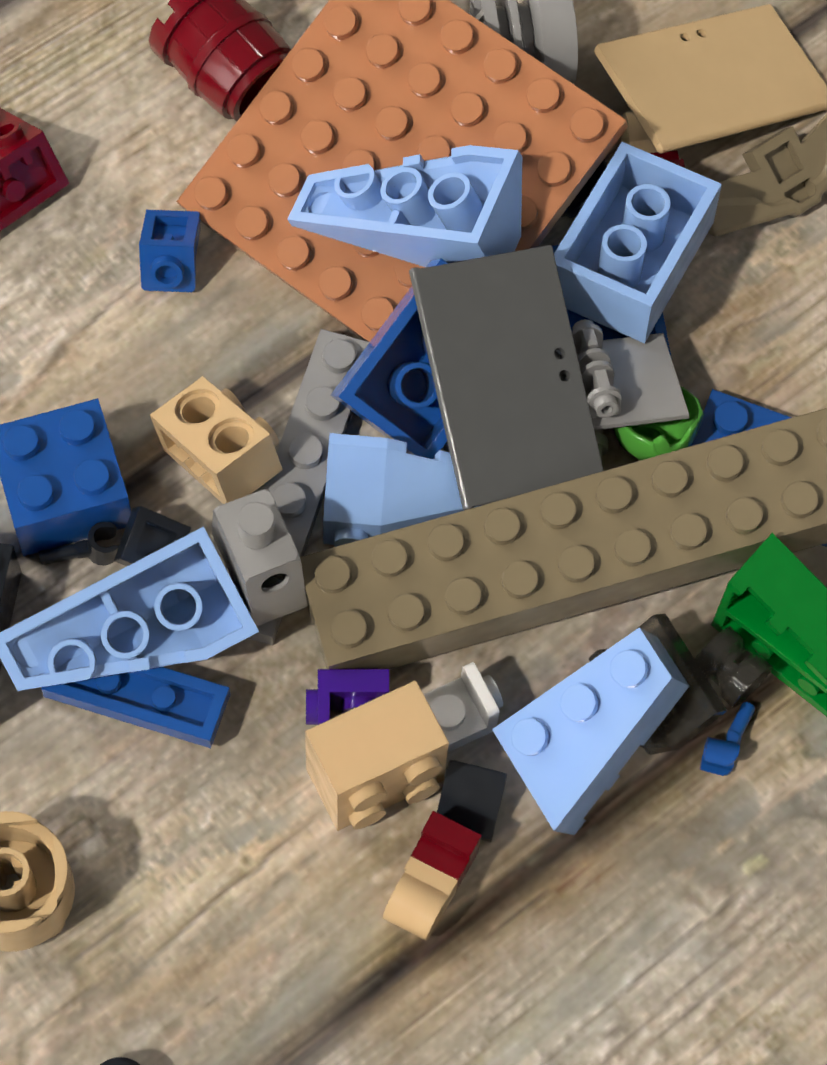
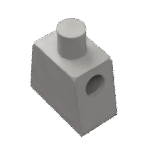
M263 489L215 508L213 510L212 535L232 581L256 627L306 608L307 599L301 559L271 491ZM271 576L283 580L273 587H261L262 583Z

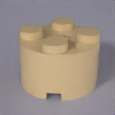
M13 811L0 812V887L6 885L7 875L17 874L19 880L14 882L13 888L8 890H1L0 888V951L5 952L30 949L58 935L65 926V921L72 909L75 895L74 876L62 843L52 831L39 823L37 819L25 813Z

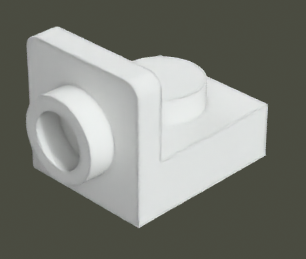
M474 662L462 667L460 678L423 694L449 742L448 752L493 732L492 729L498 724L499 708L503 707L502 696L495 681L490 675L482 677Z

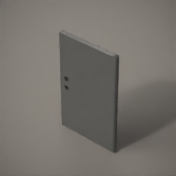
M552 245L421 269L418 267L411 268L409 270L463 510L602 472L603 466Z

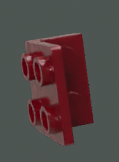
M0 108V231H2L70 183L44 132Z

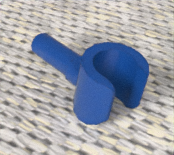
M742 703L726 734L725 740L707 737L700 770L722 776L731 774L734 762L739 755L742 735L755 712V707L751 703Z

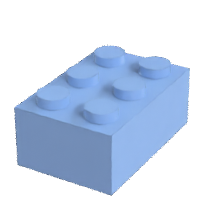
M621 142L554 253L566 309L645 344L714 223L722 184L625 142Z

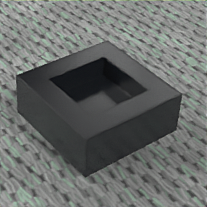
M143 506L134 507L114 561L128 566L188 535L191 527Z

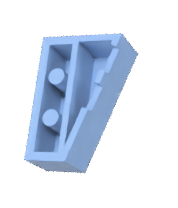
M639 627L492 730L553 831L575 835L586 821L584 817L605 790L609 791L620 777L618 773L640 745L644 746L688 689L689 685L658 637Z

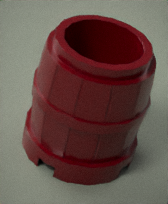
M170 0L167 4L174 12L168 17L165 24L157 17L149 36L151 50L165 64L175 67L188 83L189 89L196 96L203 98L224 118L238 121L291 51L290 47L272 27L271 21L264 14L256 11L245 0Z

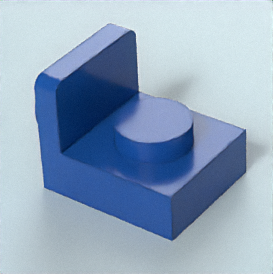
M146 210L139 242L141 288L143 290L166 292L195 291L196 254L201 231L200 212Z

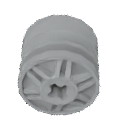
M470 0V15L574 84L578 69V39L573 0H522V3H518L517 0Z

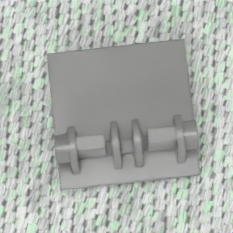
M580 320L574 324L572 336L594 430L689 419V412L663 333L650 334L645 344L631 337L603 340L601 328L591 320Z

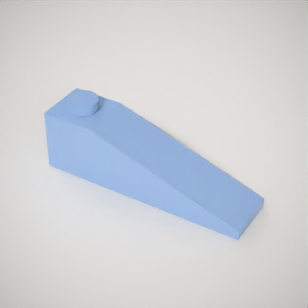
M468 145L452 148L451 156L424 161L421 154L403 157V165L374 170L369 164L311 174L308 175L287 220L291 226L426 267L431 260L440 258L447 263H454L514 252L521 237L522 155L519 150Z
M330 433L323 516V544H331L337 547L464 511L450 453L439 450L435 454V458L430 459L406 453L407 442L382 437Z

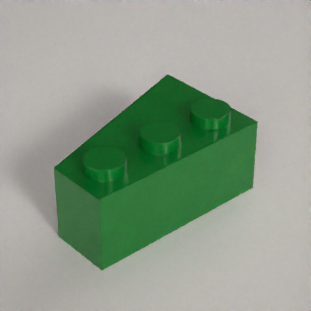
M771 533L729 580L711 626L827 717V587Z

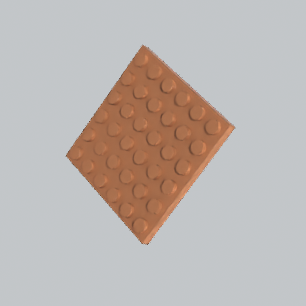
M329 0L176 202L185 211L200 212V222L364 341L370 342L411 288L412 283L409 270L415 267L420 269L425 267L291 226L287 219L308 175L369 164L374 170L403 165V157L421 154L424 161L451 156L452 148L468 145L519 150L522 155L521 237L515 251L536 248L540 245L626 131L628 124L626 119L449 0Z

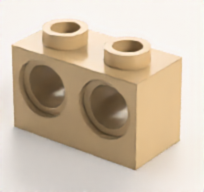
M203 376L150 414L164 451L223 504L252 494L283 470L275 449L279 444V439L272 427L261 417H257L255 420L245 413L242 404L229 389L225 388L220 391Z

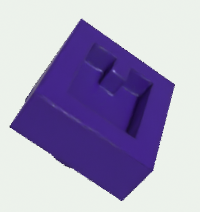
M318 669V689H306V725H319L330 720V710H342L343 714L389 693V669Z

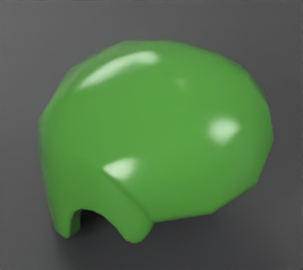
M680 386L689 412V419L613 428L619 445L640 461L690 447L697 436L704 417L699 399L686 388Z

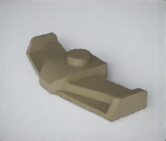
M827 114L801 141L792 126L779 131L742 154L751 172L718 181L722 186L714 223L708 234L717 237L784 216H799L821 202L822 195L827 191Z

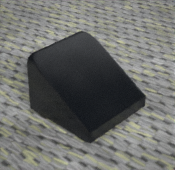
M450 760L437 813L482 835L481 840L492 842L507 774Z

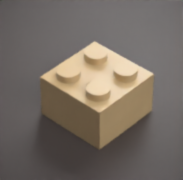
M415 680L306 730V770L336 830L339 831L350 825L357 830L370 826L380 820L386 814L385 808L405 799L408 804H414L437 792L440 788L438 783L444 781L449 742Z

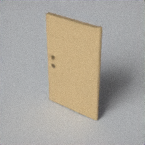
M771 4L597 44L594 49L595 55L660 154L827 110V85Z

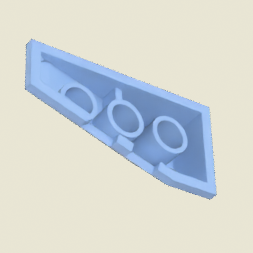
M203 526L0 632V659L17 691L207 660L258 633L259 630Z

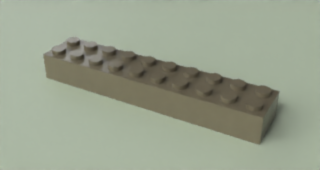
M827 408L300 557L307 604L326 668L329 670L392 669L739 569L771 533L792 553L826 544Z

